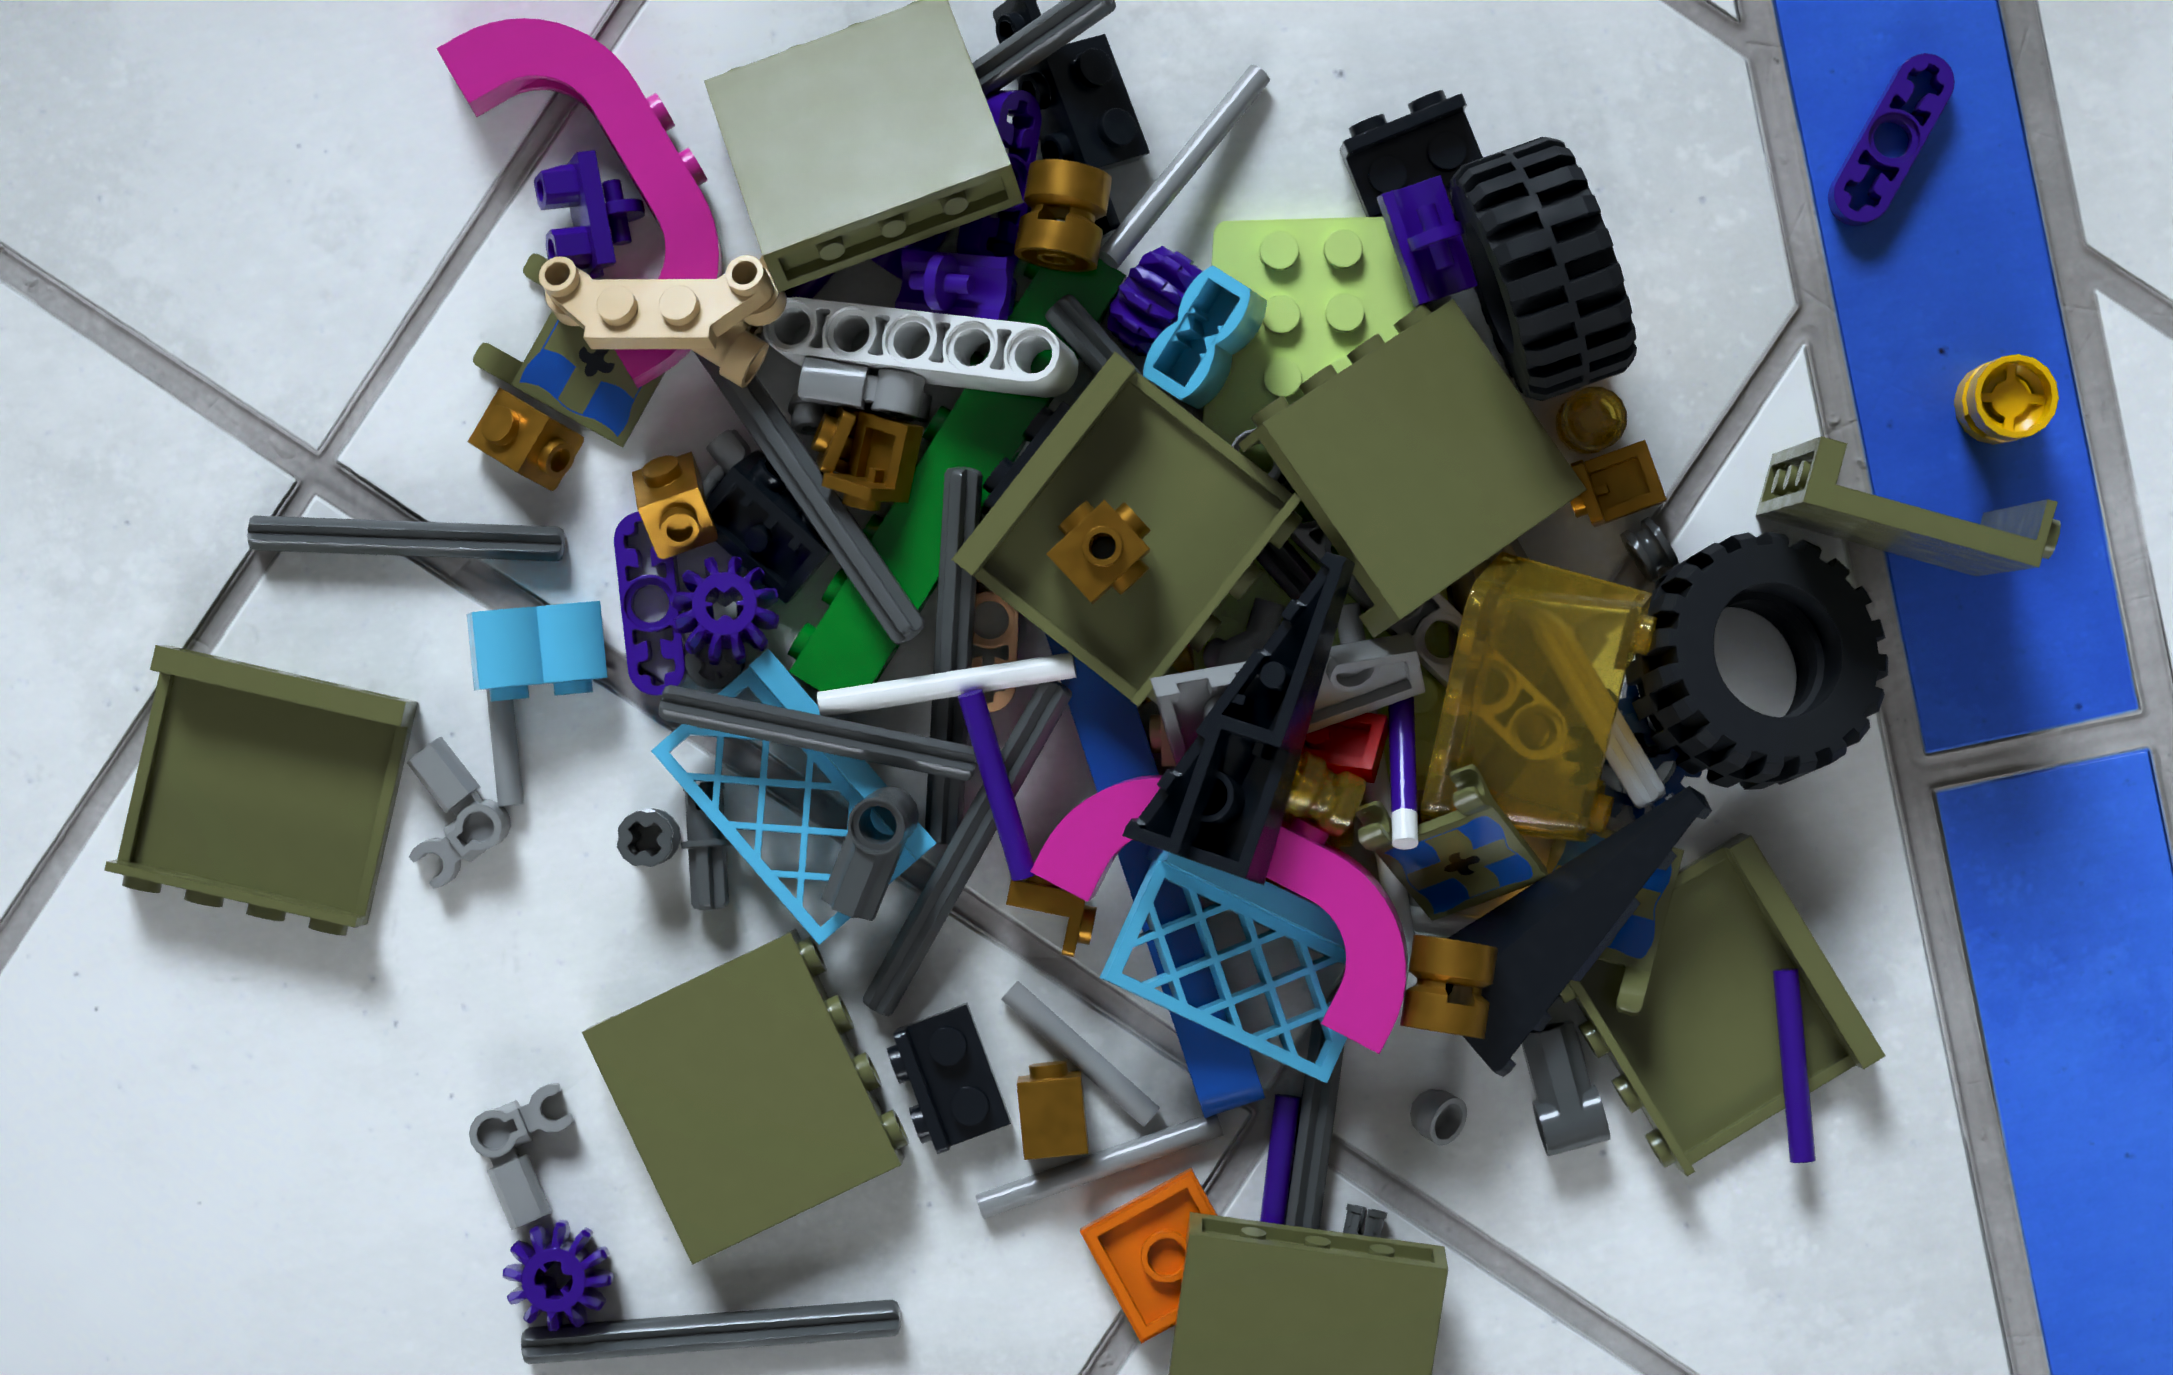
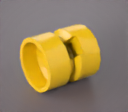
M2016 354L1997 358L1971 370L1959 383L1954 398L1956 418L1967 434L1977 441L1992 445L2032 436L2045 428L2055 415L2059 400L2057 382L2048 367L2033 357Z

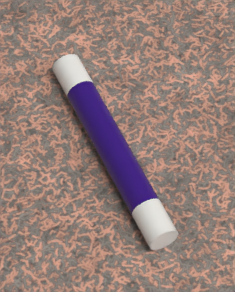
M1414 696L1388 705L1392 846L1402 850L1413 849L1418 846Z

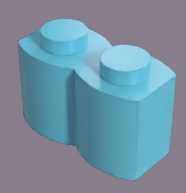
M1212 265L1205 269L1187 288L1179 307L1178 321L1168 326L1152 344L1145 359L1143 377L1196 409L1202 408L1224 386L1230 373L1232 355L1242 350L1258 332L1265 317L1267 300Z
M600 601L498 609L466 614L474 691L489 690L491 702L529 698L528 686L553 684L555 696L593 692L592 680L608 677Z

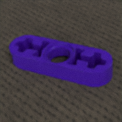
M1928 53L1915 55L1899 66L1890 79L1829 188L1828 204L1830 210L1842 223L1850 226L1869 224L1879 218L1889 207L1953 93L1955 84L1954 74L1949 64L1941 57ZM1927 70L1933 75L1930 85L1937 90L1936 95L1928 93L1921 98L1911 114L1903 110L1890 108L1892 100L1901 108L1908 102L1913 93L1915 85L1907 79L1908 74L1916 77L1922 71ZM1912 115L1923 117L1922 124ZM1895 123L1904 129L1908 137V146L1902 156L1889 158L1882 155L1876 149L1874 134L1879 125ZM1860 156H1862L1872 167L1892 172V177L1889 180L1883 173L1876 176L1867 193L1875 201L1874 206L1866 204L1855 211L1849 207L1852 196L1844 189L1846 185L1854 187L1860 183L1871 166L1858 163Z
M993 91L986 95L985 98L1005 148H1009L1007 155L1024 202L1029 165L1036 160L1042 123L1041 110L1035 97L1027 91ZM1007 115L1012 117V124L1007 122ZM1024 202L999 211L998 218H990V215L961 225L957 242L958 254L1007 257L1015 260L1016 266L1019 258L1015 256L1014 250L1020 217L1027 214L1028 205ZM987 241L992 243V251L987 250Z
M634 512L620 521L614 534L629 677L636 688L646 694L660 696L665 686L681 687L687 678L688 672L685 667V655L687 653L685 649V633L681 634L673 631L674 638L672 641L660 639L661 654L663 658L674 659L675 671L666 673L664 677L665 684L657 686L652 675H643L641 670L642 663L652 660L651 641L646 640L638 644L636 631L640 630L651 633L664 631L672 627V619L683 613L671 605L672 594L680 592L677 555L660 559L657 557L652 546L650 550L652 567L656 568L666 564V577L642 575L630 580V567L643 569L640 550L629 548L628 537L637 535L639 531L638 524L643 523L639 512ZM648 585L661 587L669 598V609L666 615L661 620L652 623L640 619L634 610V598L637 592Z

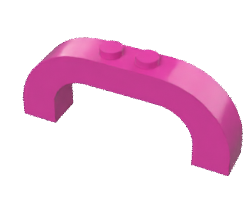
M521 18L491 22L473 28L436 48L476 117L518 94L535 90L559 92L580 102L598 122L664 234L665 260L658 279H717L722 276V252L717 229L710 208L698 187L708 181L701 166L689 147L679 153L666 133V131L675 127V124L657 93L645 98L628 69L603 44L577 29L557 22ZM614 349L637 389L674 367L690 352V349Z
M1163 775L1141 776L1119 782L1080 803L1060 821L1050 834L1030 872L1087 902L1096 896L1117 854L1132 840L1122 836L1126 825L1131 818H1139L1160 789L1157 783ZM1295 815L1291 824L1282 820L1266 878L1311 900L1324 909L1336 923L1345 945L1346 966L1343 980L1321 1024L1380 1054L1399 1015L1408 976L1406 938L1396 908L1378 880L1364 866L1348 854L1326 843L1330 832Z

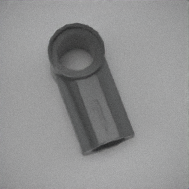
M891 786L879 788L855 805L849 814L848 832L821 898L833 910L851 918H861L869 921L876 918L907 838L912 835L917 827L919 813L917 804L910 794L900 788ZM872 807H885L891 811L897 824L895 834H883L874 827L870 817Z
M1569 1020L1547 1024L1542 1032L1532 1030L1521 1045L1536 1100L1532 1102L1534 1116L1547 1156L1610 1140V1131L1604 1107L1595 1084H1590L1574 1022Z

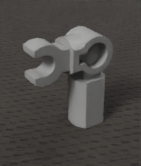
M806 356L802 365L798 397L804 401L865 411L867 404H872L871 410L873 412L907 421L916 419L921 422H928L932 396L923 392L925 378L909 372L879 369L877 376H873L870 368L866 366Z
M442 737L428 744L407 761L408 766L443 811L448 813L452 810L457 817L444 828L446 837L443 839L433 838L417 845L409 855L413 863L422 859L428 853H435L441 857L443 861L442 872L429 882L433 889L442 887L456 878L463 858L472 862L487 849L501 843L507 837L511 827L510 816L503 806L498 807V802L482 800L476 792L481 788Z
M559 1083L540 1087L532 1095L529 1104L522 1107L515 1100L501 1107L488 1109L478 1115L470 1126L469 1137L471 1145L482 1156L490 1157L493 1168L487 1170V1173L511 1230L552 1213L528 1154L520 1156L516 1147L532 1141L533 1136L531 1132L537 1129L547 1133L559 1132L566 1129L574 1121L572 1114L554 1120L548 1118L543 1112L544 1100L548 1096H553L562 1090Z

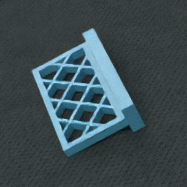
M769 649L749 664V667L718 693V695L735 698L748 687L762 704L820 715L818 705ZM686 724L680 725L653 748L651 752L817 944L820 945L851 917L837 912L820 927L803 907L805 880L828 881L831 875L805 872L808 835L846 837L848 826L847 830L809 827L811 790L838 791L849 803V820V814L855 805L877 789L888 786L864 760L804 748L801 749L807 755L805 781L768 779L767 768L770 741ZM689 736L717 737L714 775L687 773L670 753ZM724 738L763 741L760 778L722 775ZM813 763L831 783L812 782ZM695 781L714 782L712 801ZM721 783L759 786L756 823L728 821L719 810ZM766 786L804 789L802 826L763 824ZM872 807L870 817L874 827L883 834H895L897 824L891 811L885 807ZM919 822L912 835L907 838L890 883L936 844L935 840ZM736 829L756 831L754 849ZM763 831L801 834L798 872L771 870L761 859ZM779 878L798 879L796 898Z
M1151 846L1146 858L1152 862L1100 978L1316 1080L1328 1083L1347 1037L1321 1024L1331 1002L1326 1003L1316 971L1335 963H1341L1346 966L1345 945L1336 923L1321 907L1265 881L1263 886ZM1165 879L1182 887L1191 913L1161 925L1153 902ZM1198 895L1215 904L1202 909ZM1230 910L1238 914L1246 940L1216 951L1206 918ZM1145 920H1147L1150 930L1140 933ZM1253 922L1270 930L1257 935ZM1195 924L1205 956L1175 968L1164 935ZM1284 936L1293 941L1301 966L1271 977L1261 945ZM1154 940L1164 973L1142 982L1123 974V969L1132 949ZM1308 948L1324 956L1312 961ZM1250 950L1260 982L1231 994L1220 962ZM1209 966L1220 999L1195 1008L1187 1003L1179 978ZM1304 976L1315 1008L1286 1020L1276 987ZM1168 983L1172 996L1155 988ZM1264 993L1275 1025L1251 1034L1243 1030L1235 1004ZM1224 1009L1228 1023L1210 1014ZM1319 1019L1326 1040L1316 1063H1313L1298 1056L1290 1030ZM1279 1035L1283 1048L1266 1040Z

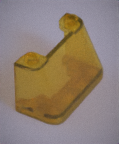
M1501 552L1476 579L1465 605L1423 794L1421 819L1423 821H1430L1457 810L1453 803V794L1458 790L1451 781L1450 772L1474 764L1480 771L1491 796L1522 836L1587 843L1594 832L1603 834L1611 816L1614 797L1604 794L1605 781L1600 779L1626 670L1636 653L1647 655L1653 632L1656 629L1657 617L1647 615L1652 593Z

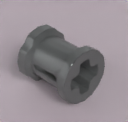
M656 808L636 811L625 817L619 825L617 849L623 859L631 865L653 867L662 864L672 858L679 848L681 840L680 827L674 817L666 811ZM639 823L645 828L655 824L661 828L662 833L656 839L661 847L659 852L653 848L640 851L635 843L641 838V833L636 828Z

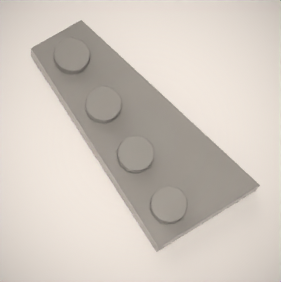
M1403 633L1332 646L1307 734L1425 693L1418 652L1410 634ZM1246 661L1150 678L1176 766L1198 737L1195 731Z

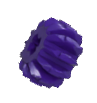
M1161 246L1144 254L1139 264L1134 268H1130L1127 279L1118 286V295L1110 304V315L1107 321V329L1123 343V346L1137 355L1142 354L1147 357L1156 338L1168 326L1178 321L1179 307L1187 288L1203 272L1193 264L1194 261L1178 251L1174 253Z
M713 557L706 558L704 565L707 577L703 579L697 573L687 570L682 575V579L690 592L680 591L673 593L671 596L672 607L684 612L672 619L673 631L681 634L692 632L685 643V649L690 654L699 652L706 644H709L708 660L711 665H719L722 660L723 649L732 650L733 659L736 664L745 663L746 653L743 644L747 642L754 649L764 651L768 647V639L760 629L771 630L778 628L779 615L767 610V608L772 607L778 602L777 590L775 588L759 589L765 579V572L760 567L752 569L747 575L741 577L742 559L740 557H731L727 572H719L717 562ZM733 601L736 602V619L733 620L727 615L721 616L718 620L714 619V603L718 602L726 607Z
M559 1220L555 1224L552 1238L547 1229L538 1224L529 1231L532 1245L518 1240L510 1249L513 1256L522 1264L507 1265L503 1269V1278L509 1281L521 1282L522 1285L511 1291L507 1295V1300L510 1304H518L526 1298L532 1305L525 1312L523 1319L529 1324L533 1323L542 1311L547 1312L549 1331L559 1330L564 1320V1312L575 1327L582 1326L587 1321V1313L584 1306L599 1311L606 1303L603 1294L595 1287L611 1285L614 1280V1274L608 1270L595 1269L594 1266L603 1262L610 1255L607 1247H599L590 1253L584 1246L592 1239L593 1231L587 1227L573 1241L569 1239L570 1226L567 1220ZM555 1262L561 1263L563 1274L572 1275V1279L562 1289L556 1288L554 1277L545 1276V1272Z

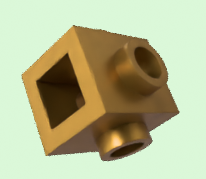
M1086 500L1058 526L1065 537L1046 553L1083 595L1094 604L1111 587L1122 595L1150 569L1142 559L1151 550L1142 539L1151 530L1125 502L1114 510L1106 500H1103L1094 509ZM1100 537L1112 538L1116 543L1114 554L1107 559L1095 558L1092 554L1093 543Z

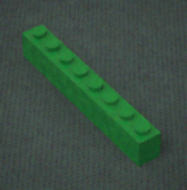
M1100 258L1098 259L1097 269L1089 272L1058 271L1029 263L1023 275L1032 281L1020 301L1015 300L1014 311L1008 316L1007 321L1037 324L1046 327L1072 350L1046 320L1045 315L1048 309L1063 296L1070 294L1079 301L1100 325L1110 309V304L1118 295V286L1125 282L1126 275L1108 266ZM990 349L985 356L975 351L970 358V366L982 363L988 357ZM1052 349L1044 350L1036 355L1031 364V373H1038L1049 365L1052 358ZM1074 352V354H1075V356H1076V358H1077V360H1078V359H1079V356ZM964 388L952 410L942 405L930 421L922 438L931 444L918 465L916 464L908 503L894 502L884 519L874 514L863 529L919 613L925 607L939 581L944 474L946 470L952 467L975 468L981 471L984 484L1005 457L1013 463L1015 462L1027 442L1022 437L1024 431L1044 406L1049 407L1054 397L1042 398ZM983 488L981 501V515L986 508L983 503L990 495V493H988ZM840 568L821 598V601L829 605L828 610L817 627L808 622L804 625L787 655L796 660L789 672L819 691L877 683L900 645L891 641L843 569Z

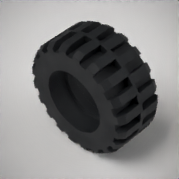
M1540 137L1461 165L1450 180V188L1452 190L1450 192V199L1454 208V216L1456 221H1461L1464 234L1461 237L1478 284L1474 287V290L1480 301L1482 313L1486 323L1489 325L1496 348L1504 360L1505 367L1510 377L1514 378L1515 385L1520 393H1523L1526 398L1544 401L1625 372L1634 361L1637 353V347L1634 342L1637 339L1636 330L1631 318L1632 308L1623 283L1625 280L1614 253L1611 236L1600 214V207L1589 189L1588 181L1582 168L1577 166L1575 156L1571 150L1566 148L1565 143L1561 140Z
M1749 532L1733 535L1719 544L1714 542L1668 570L1654 582L1655 589L1644 595L1635 610L1636 617L1641 622L1628 629L1625 644L1628 651L1635 652V660L1624 665L1626 683L1628 686L1637 685L1640 699L1634 701L1632 705L1639 721L1648 717L1655 727L1656 732L1650 735V738L1662 752L1672 747L1680 754L1676 759V765L1691 775L1706 769L1708 770L1706 777L1708 782L1725 788L1737 783L1744 790L1764 789L1776 783L1782 785L1838 760L1846 754L1847 747L1860 742L1870 729V720L1866 717L1879 712L1885 695L1882 688L1876 687V682L1888 676L1887 654H1879L1877 642L1886 637L1881 620L1872 621L1865 605L1871 603L1872 600L1864 587L1860 586L1856 589L1852 587L1846 580L1850 570L1837 558L1827 563L1820 559L1822 550L1819 546L1802 539L1789 547V538L1786 534L1765 532L1757 538ZM1726 607L1742 608L1762 616L1786 640L1794 658L1797 680L1795 695L1785 716L1780 718L1772 717L1749 708L1734 696L1723 681L1714 655V634L1721 612Z

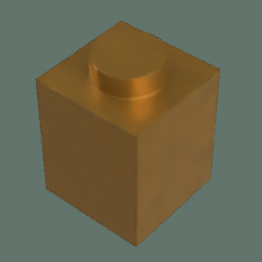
M1066 1061L1029 1065L1030 1075L1018 1076L1017 1079L1024 1160L1088 1154L1089 1145L1081 1071H1068Z

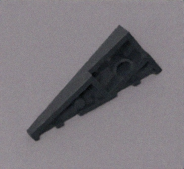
M1329 552L1325 553L1320 560L1322 567L1299 599H1292L1281 613L1283 621L1262 649H1255L1195 731L1198 735L1196 740L1174 769H1167L1157 783L1160 788L1139 818H1131L1122 836L1264 886L1355 566L1354 562L1343 556Z
M1688 786L1447 938L1498 948L1493 984L1483 988L1481 996L1490 1003L1485 1039L1463 1036L1494 1073L1504 1077L1512 1071L1516 1065L1511 1059L1513 1054L1532 1030L1542 1032L1552 1019L1547 1010L1571 980L1580 982L1631 917L1641 904L1635 896L1657 868L1667 870L1675 860L1677 855L1672 851V848L1696 817L1706 819L1712 810L1704 794ZM1446 984L1445 989L1448 995L1452 992L1453 985Z

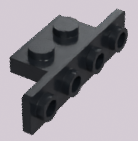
M1007 0L993 11L999 43H1002L1041 16L1036 0ZM1105 34L1065 44L1016 78L1018 90L1031 93L1039 104L1042 116L1039 139L1043 159L1074 161L1101 170H1107L1138 161L1150 153ZM1110 196L1106 216L1095 220V224L1103 231L1102 239L1112 234L1120 225Z

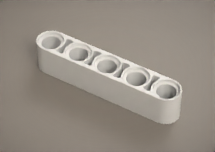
M787 297L786 307L781 316L774 322L763 325V333L767 343L799 367H802L806 356L866 366L870 368L873 376H877L879 369L899 370L924 377L926 384L1042 398L1057 397L1067 392L1074 384L1078 375V361L1074 352L1048 328L1037 324L802 297ZM810 322L808 335L803 341L793 345L795 331L801 325ZM869 329L867 343L861 349L851 352V345L855 336L859 332ZM924 336H930L927 350L921 356L910 359V352L914 343ZM984 343H990L988 357L982 363L970 366V358L973 351ZM1052 349V358L1049 365L1038 373H1031V364L1036 355L1044 350Z

